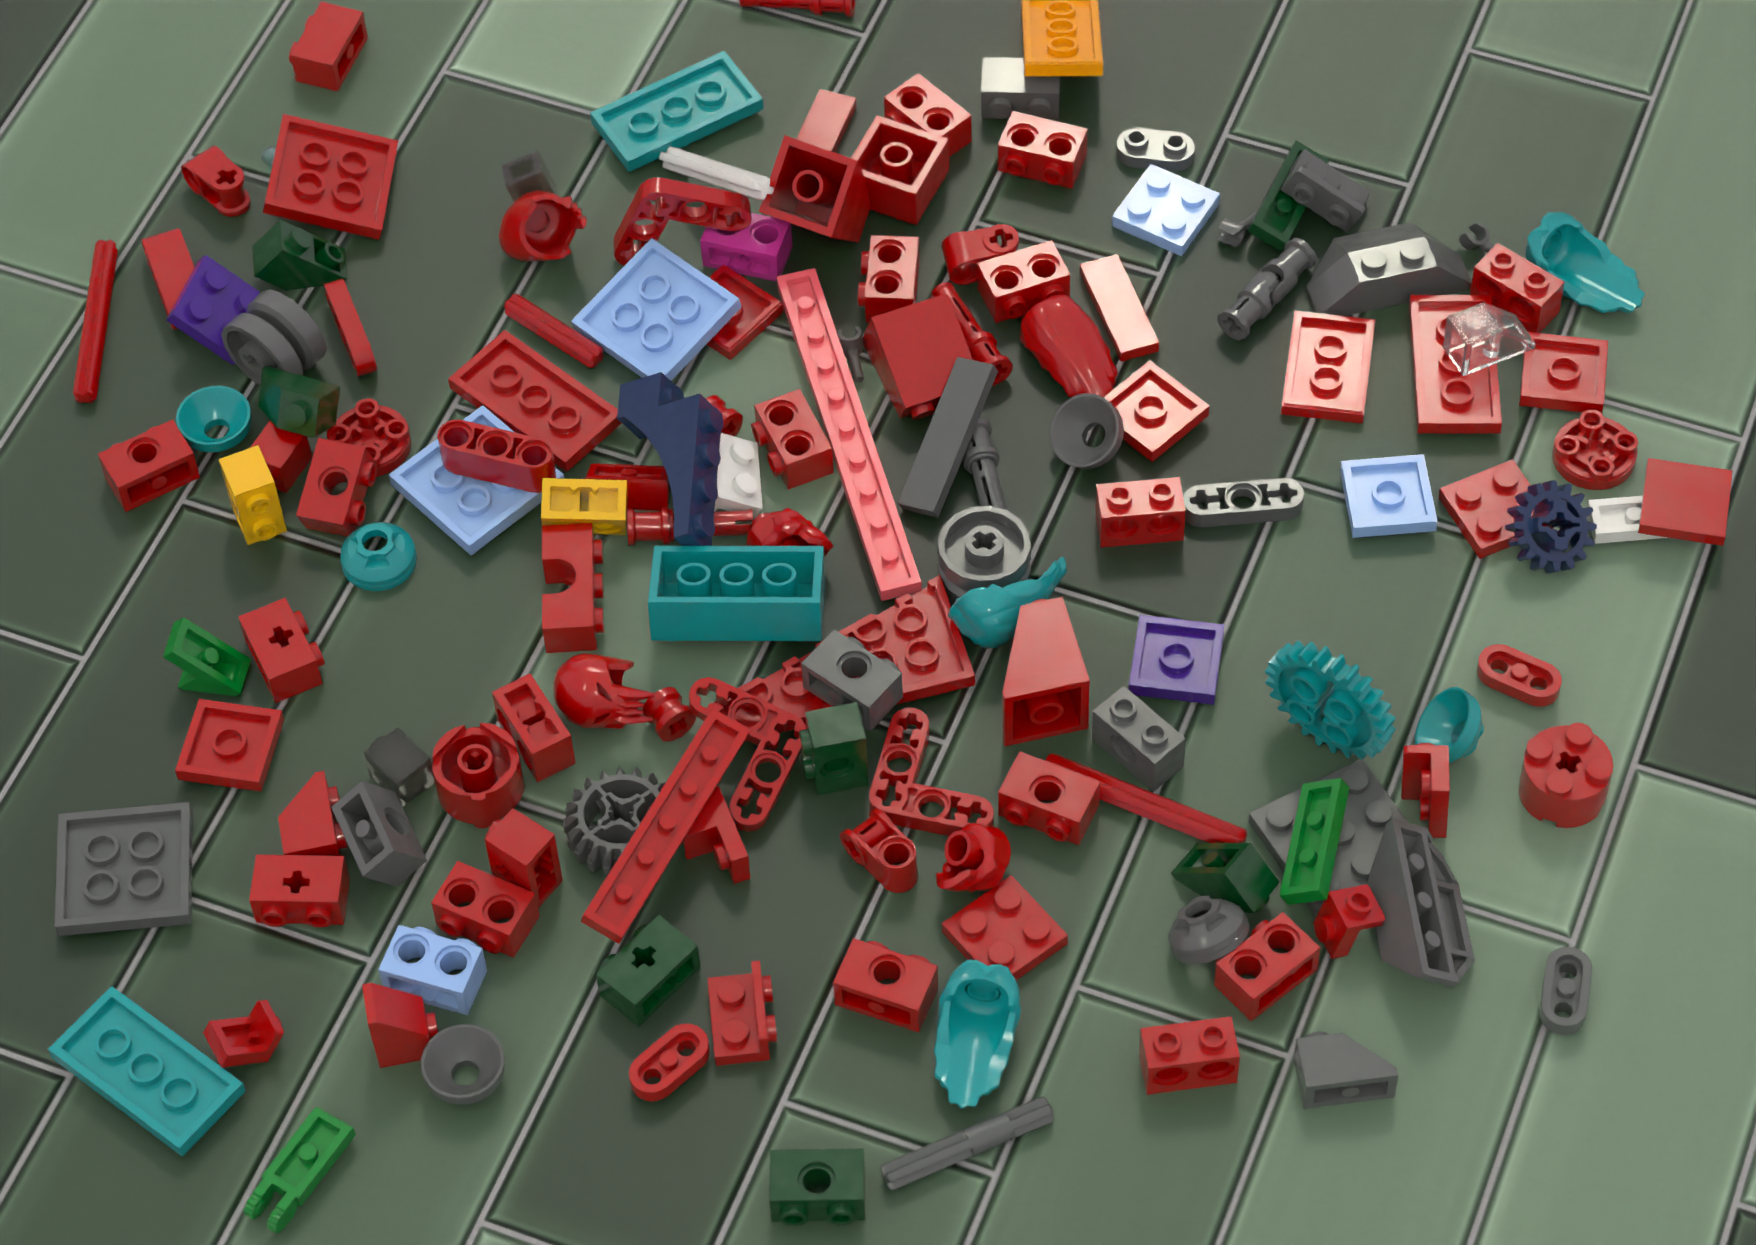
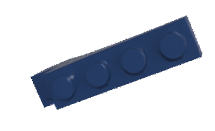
M662 372L621 384L617 419L639 439L647 437L660 456L672 491L674 539L682 546H712V536L715 532V500L718 497L717 474L718 465L721 461L719 451L720 437L724 424L721 412L700 393L684 398V393Z

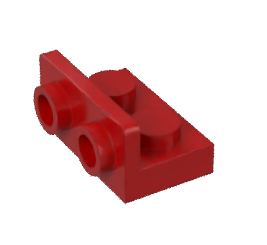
M1432 743L1406 745L1403 747L1401 799L1420 800V821H1428V830L1433 838H1446L1450 794L1449 745H1434Z
M760 960L751 961L752 973L707 978L716 1066L770 1060L768 1043L777 1042L775 1015L765 1014L764 1003L773 1002L771 975H761Z

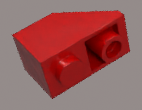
M325 771L315 772L278 816L284 855L341 856L340 849L348 848L339 823H335L334 812L331 808L340 800L337 786L328 787Z

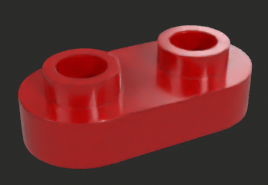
M1503 644L1490 645L1479 655L1477 675L1486 686L1537 707L1550 705L1558 698L1562 678L1558 669L1553 665ZM1499 669V670H1502V671L1505 672V673L1500 674V673H1497V672H1495V671H1493V670ZM1538 686L1543 688L1544 690H1538L1532 687Z
M693 1024L677 1025L640 1054L629 1068L630 1085L634 1094L645 1101L662 1100L702 1068L710 1054L708 1037L703 1029ZM684 1049H692L694 1051L690 1056L679 1054ZM652 1077L660 1079V1082L650 1085L646 1083Z

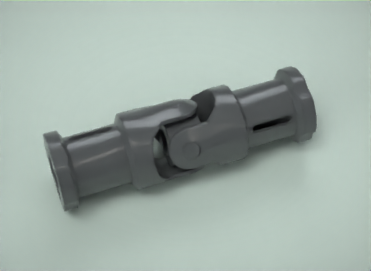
M1299 238L1289 240L1285 244V251L1277 259H1271L1252 281L1238 293V300L1232 307L1222 310L1218 314V324L1229 337L1239 341L1246 338L1250 334V327L1258 319H1264L1272 311V307L1279 303L1297 284V277L1304 270L1312 268L1317 263L1316 253L1307 242Z

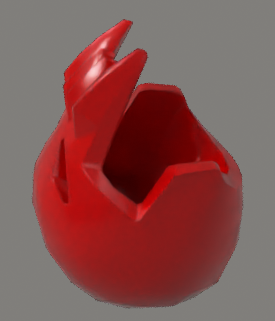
M547 191L529 192L517 199L503 216L498 235L500 246L505 254L519 261L562 259L572 252L569 244L575 235L576 229L585 228L587 218L582 215V210L578 208L577 202L572 203L571 196L561 198L557 194Z
M588 653L572 656L558 668L553 681L555 704L569 722L582 728L622 729L626 724L651 722L652 718L642 716L643 710L638 708L644 707V703L640 702V700L655 697V694L622 686L624 672L634 667L633 661Z

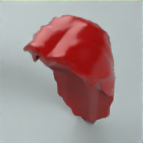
M1058 294L1035 304L1026 312L1021 321L1020 341L1025 348L1032 352L1041 368L1049 371L1053 379L1062 385L1068 397L1072 398L1084 393L1105 397L1113 390L1118 372L1111 360L1110 350L1101 337L1095 323L1069 296Z

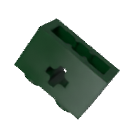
M660 915L656 916L648 925L644 924L638 927L632 934L629 943L617 954L609 955L601 963L596 973L600 997L639 1027L701 968L698 945Z

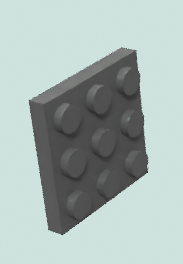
M1360 759L1314 781L1342 778L1350 787L1329 892L1367 885L1386 823L1392 818L1408 822L1366 763ZM1302 788L1249 813V824L1283 872L1285 870ZM1324 900L1305 903L1315 918Z
M190 802L58 814L55 930L58 936L192 924L193 811Z

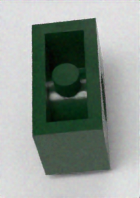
M857 702L805 712L806 729L799 730L803 752L801 760L805 779H814L817 795L869 786L866 736Z
M864 1149L770 1150L769 1203L772 1222H782L785 1225L798 1226L805 1224L807 1221H828L835 1225H847L854 1221H865ZM816 1185H821L828 1188L826 1191L819 1194H814L807 1191L809 1188Z

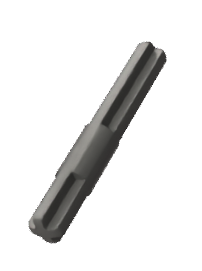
M1039 1097L884 1163L881 1166L883 1180L890 1190H895L1047 1125L1054 1120L1052 1107L1045 1097Z

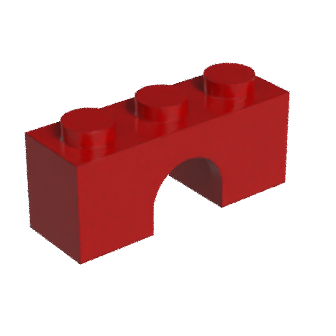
M592 523L542 525V563L546 584L563 583L571 586L560 593L542 594V631L546 653L597 650V633H605L603 608H597L596 600L604 598L603 573H596V564H604L602 539L594 538Z

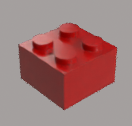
M877 115L851 157L860 161L871 202L870 210L917 225L949 171V139Z

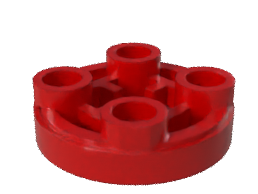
M366 398L358 401L355 408L342 414L336 420V425L328 429L326 434L327 440L366 447L377 464L376 477L385 475L399 467L405 461L411 449L410 430L404 417L392 408L379 405L373 399Z
M1586 410L1581 413L1580 418L1566 423L1558 431L1552 450L1553 463L1559 474L1575 486L1589 490L1610 489L1625 482L1632 474L1637 458L1638 438L1620 423L1605 418L1599 411Z

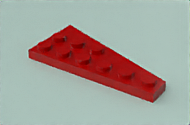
M940 575L929 580L928 587L912 596L906 593L897 598L894 606L880 614H869L839 631V633L847 638L853 637L860 641L866 650L880 659H888L898 667L902 673L903 697L897 704L975 686V674L959 628L952 619L947 617L951 605ZM812 652L800 659L794 656L782 663V669L764 679L757 677L738 688L797 715L803 720L805 725V712L832 707L803 688L801 663ZM729 698L727 706L717 701H714V703L722 706L723 714L728 716L729 707L734 700ZM743 707L738 710L735 719L745 727H752L759 722L760 715L754 708ZM788 726L785 731L793 730L794 728Z

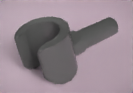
M1257 211L1239 223L1225 218L1219 227L1223 232L1218 237V241L1233 247H1239Z
M1475 223L1469 226V229L1476 235L1477 240L1466 232L1459 236L1460 244L1467 250H1475L1479 247L1485 253H1488L1494 247L1493 243L1489 240V229L1483 223Z
M855 326V337L852 338L842 336V330L839 329L838 337L844 355L850 361L854 381L860 383L864 381L859 355L863 351L861 329Z

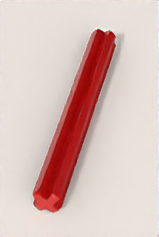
M110 239L107 241L98 240L94 248L73 394L78 403H93L97 398L118 254L116 243Z
M1051 753L1045 759V761L1099 780L1100 800L1208 843L1246 842L1247 831L1242 827L1057 754Z

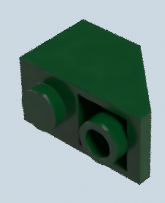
M282 220L278 221L252 245L254 276L286 291L323 286V284L342 278L344 282L347 280L344 248Z

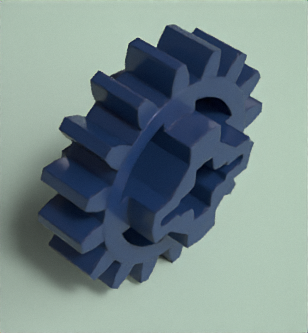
M1556 480L1543 482V484L1537 483L1528 486V492L1519 493L1515 496L1520 506L1510 507L1507 510V513L1514 517V523L1505 525V530L1515 534V538L1508 542L1509 547L1519 546L1521 551L1517 559L1523 561L1531 558L1530 569L1533 571L1544 568L1546 574L1559 572V570L1565 571L1575 568L1574 562L1583 561L1587 558L1582 548L1594 546L1595 543L1587 536L1588 531L1597 529V524L1587 521V516L1594 511L1593 508H1583L1581 506L1585 497L1583 493L1570 495L1572 485L1569 483L1558 486ZM1542 524L1552 525V527L1560 528V530L1556 531V529H1550V526H1542Z

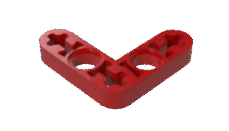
M650 178L640 185L614 236L615 260L622 265H626L651 238L658 242L669 220L725 231L743 230L749 226L752 220L750 200L745 195L666 178ZM691 202H703L705 204L701 207L686 206V204ZM639 220L653 221L652 224L638 225L635 222ZM633 239L637 240L638 244H634Z
M711 677L701 678L691 686L689 692L690 710L700 720L705 721L712 708L723 714V707L711 702L707 708L701 706V697L698 695L706 696L709 691L716 693V701L722 705L727 706L729 698L734 700L729 707L728 717L735 721L736 713L743 707L754 708L760 715V720L756 725L747 727L750 729V732L746 741L758 747L729 805V811L739 830L746 832L756 831L767 822L802 752L799 730H805L806 725L797 715L721 680ZM789 726L794 728V737L797 740L789 739L786 742L782 756L775 752L780 740V734L777 730L784 732ZM771 762L777 765L781 771L779 778L770 783L762 782L755 773L760 764ZM754 788L761 793L756 806V811L760 814H751L746 819L742 817V809L739 805L747 806L750 803Z
M904 708L896 712L890 721L870 788V811L875 808L881 809L896 826L950 836L963 826L971 824L968 822V819L972 817L973 813L981 814V818H978L976 823L994 827V809L987 799L976 795L916 784L929 742V719L922 710L917 708ZM909 725H915L917 729H914L911 733L910 745L905 744L904 730H907ZM896 758L907 759L912 764L905 772H894L887 765ZM889 785L894 786L896 801H892L890 806L882 805V802L888 798ZM935 802L940 804L944 810L936 817H927L919 809L925 803ZM951 808H957L955 820H951Z

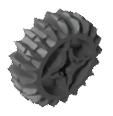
M619 766L616 775L608 776L602 770L599 775V781L596 782L586 777L584 783L585 790L574 789V794L572 795L573 802L566 803V818H564L563 828L564 833L567 834V846L571 852H574L575 859L579 865L587 863L588 869L592 874L603 868L604 875L608 876L666 783L658 784V778L654 772L642 778V772L638 767H636L631 775H628ZM601 812L603 817L597 821V827L590 831L589 826L592 820Z

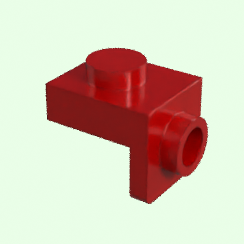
M1365 884L1328 892L1327 900H1324L1313 923L1318 940L1324 943L1331 959L1348 955L1360 930L1382 926L1385 921V915L1371 888Z
M258 1000L249 1016L209 1021L203 1034L222 1068L268 1062L280 1042L284 1030L280 1019L275 1015L268 1000Z

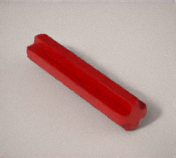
M513 294L506 300L504 304L506 315L589 368H595L604 357L602 347L519 294Z

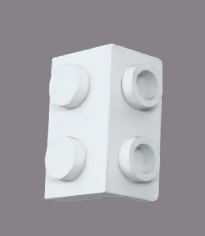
M721 433L719 449L721 461L718 465L717 474L718 497L715 500L714 512L718 508L726 511L752 509L753 518H755L763 509L758 443Z

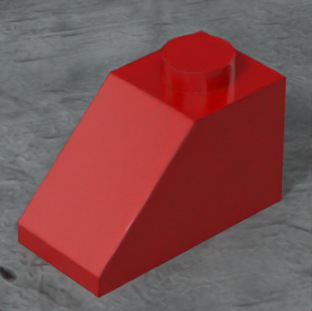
M374 983L362 984L368 1027L379 1067L384 1068L420 1061L428 1042L439 1033L435 1012L426 1014L422 996Z

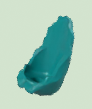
M1548 212L1543 216L1541 226L1530 232L1525 251L1526 260L1564 281L1562 296L1575 301L1579 305L1591 307L1600 313L1616 312L1617 310L1631 313L1642 306L1641 300L1644 298L1645 293L1639 289V280L1637 279L1635 269L1628 267L1619 257L1612 254L1605 242L1589 233L1572 215L1564 212Z
M1061 557L1057 561L1055 560L1038 580L1015 582L1003 588L991 584L987 588L971 589L962 597L956 599L949 609L947 617L954 621L964 636L970 638L974 644L980 645L982 648H998L1001 645L1007 644L1014 638L1020 606L1030 604L1038 599L1049 600L1055 588L1067 573L1065 558Z
M966 960L949 977L940 996L934 1047L936 1058L934 1075L940 1081L941 1086L947 1089L949 1103L957 1104L961 1110L967 1106H977L979 1099L983 1095H988L992 1090L997 1089L1003 1071L1008 1065L1009 1054L1014 1042L1021 1009L1017 982L1010 969L1001 964L987 966L978 960Z

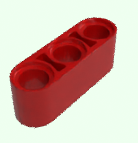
M180 228L141 239L167 316H169L195 268ZM171 324L172 330L178 329L177 327Z
M457 419L447 421L438 430L437 438L443 467L451 473L534 493L542 492V478L557 477L552 447L541 438Z

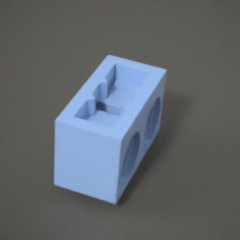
M398 925L378 971L382 986L422 996L425 1004L468 1016L486 975L487 967L483 948L478 947L470 940L463 938L452 940L438 936L433 931L424 927H415L413 929ZM412 958H422L415 963H406ZM456 969L464 970L456 975L448 974L449 972Z

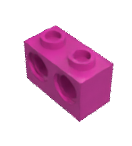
M751 213V223L748 227L739 231L705 228L700 239L703 266L718 269L724 264L738 274L776 282V277L781 276L793 247L791 223L772 216Z

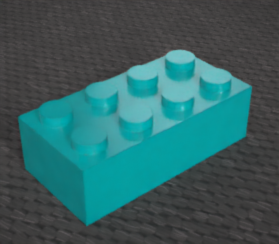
M654 546L648 596L651 641H822L825 597L824 546Z

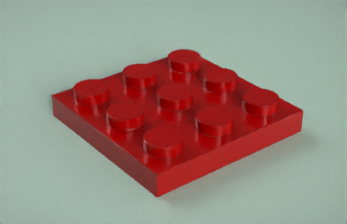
M283 114L262 213L379 240L384 222L398 140Z

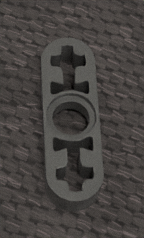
M1289 478L1195 485L1189 488L1183 496L1185 520L1196 527L1292 520L1302 512L1304 490L1297 481ZM1245 496L1252 499L1255 504L1248 509H1240L1232 504V500L1236 497ZM1262 496H1266L1267 505L1262 506ZM1279 496H1287L1290 502L1283 503ZM1219 500H1224V509H1220ZM1204 502V506L1207 509L1199 510V506L1196 503Z

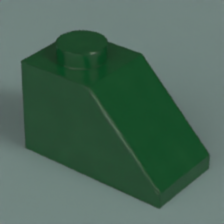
M265 366L262 368L258 407L277 428L316 438L336 425L340 386Z
M1196 843L1171 872L1175 880L1200 896L1208 895L1213 899L1233 902L1240 906L1244 913H1255L1262 909L1268 903L1269 895L1280 883L1251 843Z

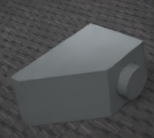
M1313 1032L1303 1038H1296L1294 1065L1304 1109L1395 1098L1398 1081L1397 1067L1345 1034Z

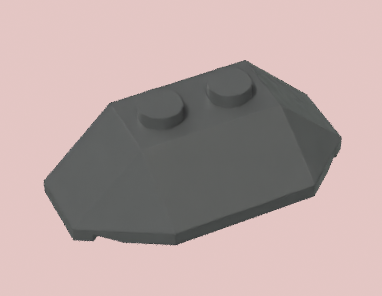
M1409 222L1334 238L1309 281L1306 293L1314 313L1348 316L1409 303L1410 295H1447L1470 290L1472 281L1459 253Z
M1392 818L1386 823L1367 880V885L1371 888L1385 915V921L1382 926L1375 927L1381 959L1416 978L1454 987L1461 981L1464 974L1475 961L1459 884L1443 855L1431 843L1433 837L1428 828Z

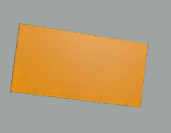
M1021 0L1025 76H1103L1098 0Z

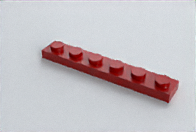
M712 708L584 912L580 922L616 943H621L747 739L750 732L749 728Z

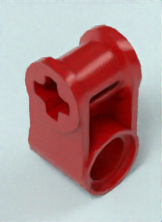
M213 145L181 166L182 175L189 187L208 201L220 214L234 217L245 213L249 209L251 199L243 187L245 182L244 172L219 147Z
M997 224L987 228L950 234L942 241L941 245L950 280L958 285H968L978 281L977 263L1017 251L1019 234L1016 229L1006 224ZM998 235H1001V245H998Z
M873 809L869 812L867 820L853 830L845 829L840 833V840L851 858L862 865L885 889L890 892L901 893L915 886L919 877L916 847L912 840L908 839L881 809ZM894 863H903L901 865H892Z

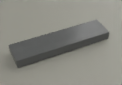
M957 357L897 504L903 510L939 518L998 373L993 364Z

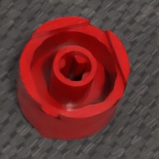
M1577 722L1571 725L1554 726L1539 732L1527 743L1520 774L1518 791L1525 809L1540 821L1544 818L1557 822L1556 827L1574 828L1591 822L1600 813L1606 801L1613 773V759L1608 747L1584 723Z
M479 723L480 727L466 728L465 725H461L444 734L433 749L432 772L438 799L443 809L453 818L461 822L473 824L477 828H488L496 820L505 817L512 808H515L524 793L525 784L519 753L512 736L499 726L490 723Z

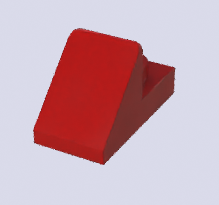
M717 786L683 841L685 857L691 859L713 851L719 869H728L733 883L736 884L751 879L749 858L720 787Z

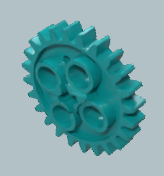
M1297 640L1293 646L1286 643L1268 662L1269 666L1265 673L1269 677L1265 684L1273 688L1269 694L1270 697L1281 701L1277 707L1278 710L1288 712L1291 715L1288 720L1290 724L1299 723L1302 726V735L1305 736L1311 733L1315 736V742L1318 746L1325 742L1334 754L1338 749H1341L1346 758H1350L1354 753L1360 760H1363L1366 755L1373 758L1391 740V735L1396 730L1392 726L1396 718L1388 713L1392 707L1391 704L1380 700L1384 694L1383 690L1372 688L1369 685L1373 680L1372 677H1362L1358 674L1359 666L1357 664L1351 667L1345 664L1343 654L1335 658L1327 646H1324L1319 651L1313 642L1310 641L1305 647Z

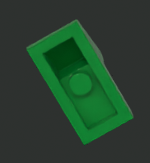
M185 617L173 623L163 654L164 659L183 670L178 684L179 688L229 696L241 694L251 662V658Z

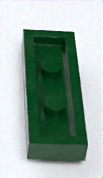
M1297 140L1289 149L1247 232L1279 251H1282L1285 244L1289 241L1306 208L1305 205L1298 203L1291 196L1280 190L1297 157L1305 149L1327 164L1330 161Z

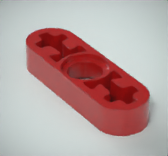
M343 278L323 284L330 311L357 377L377 371L370 343Z

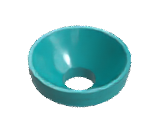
M209 386L194 391L183 400L177 410L176 423L190 447L203 452H221L236 446L247 436L251 428L252 414L249 402L239 391L226 386ZM217 425L229 428L227 435L219 439H212L206 435L209 429Z
M374 522L365 524L350 533L341 547L340 562L345 577L354 586L363 590L384 591L392 589L406 581L413 573L417 564V552L412 538L402 527L392 523ZM380 536L387 540L386 546L380 550L370 551L364 548V543L371 537Z
M1451 687L1437 694L1424 709L1415 732V745L1419 743L1449 745V763L1457 761L1463 756L1470 755L1477 748L1478 740L1484 731L1478 700L1469 692L1459 687Z

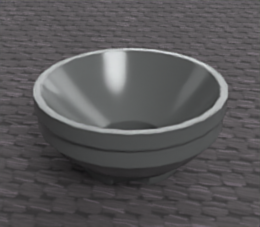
M1088 393L1076 395L1060 406L1054 415L1050 429L1051 445L1056 455L1070 466L1081 469L1100 467L1115 456L1120 448L1124 433L1123 420L1116 407L1104 397ZM1102 425L1106 433L1105 439L1099 446L1091 448L1086 440L1087 434L1092 427Z
M1208 895L1192 899L1187 906L1180 908L1168 934V941L1175 958L1180 962L1187 964L1207 963L1235 950L1247 937L1250 923L1241 907L1237 904L1222 899H1213Z
M470 1024L455 1025L437 1033L428 1042L421 1058V1071L425 1083L439 1099L458 1105L471 1104L486 1098L498 1087L505 1071V1056L501 1043L487 1029ZM465 1066L476 1068L479 1071V1077L474 1083L463 1086L454 1082L453 1075L458 1069Z

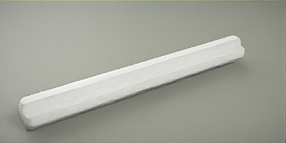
M669 147L666 153L661 152L659 155V159L663 160V168L758 200H765L766 195H772L774 187L770 186V178L688 151Z

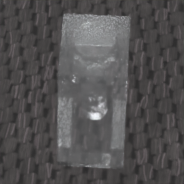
M1483 302L1447 316L1443 348L1462 376L1535 349L1536 343L1517 316Z

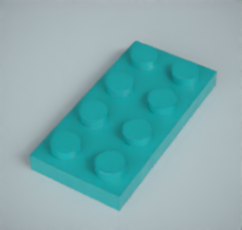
M722 51L590 112L593 126L628 172L658 159L660 153H666L669 147L680 149L763 110L764 106L763 98L728 54Z
M113 986L48 1048L52 1059L182 1157L246 1092L240 1080L221 1068V1066Z

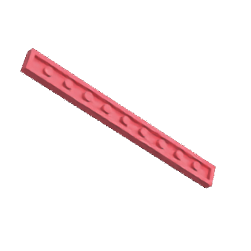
M812 268L777 276V289L826 437L832 447L833 458L880 599L884 601L901 597L906 593H917L922 590V582L816 270Z

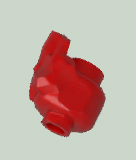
M789 508L757 516L751 523L746 540L747 546H824V556L833 548V543L822 531L800 513Z
M979 823L965 825L960 830L953 832L945 844V857L947 861L942 866V872L935 873L938 887L953 892L967 891L972 893L973 891L990 889L999 885L1011 857L1010 842L1006 834L997 827Z

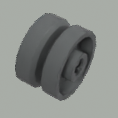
M270 289L258 294L248 304L246 313L236 315L223 328L221 334L224 347L231 359L245 375L259 386L261 384L263 367L269 366L302 375L303 371L312 369L325 356L327 351L325 338L309 314L294 300Z
M993 506L970 507L954 514L943 525L938 537V570L951 604H954L957 598L962 597L971 589L987 588L991 584L1003 588L1011 583L1031 580L1030 535L1021 519L1005 509Z

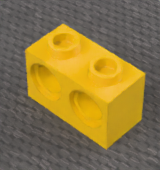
M257 445L218 459L232 510L247 545L269 540L278 534L286 532L287 529L275 482L259 446Z
M542 478V525L592 523L594 535H626L627 480Z

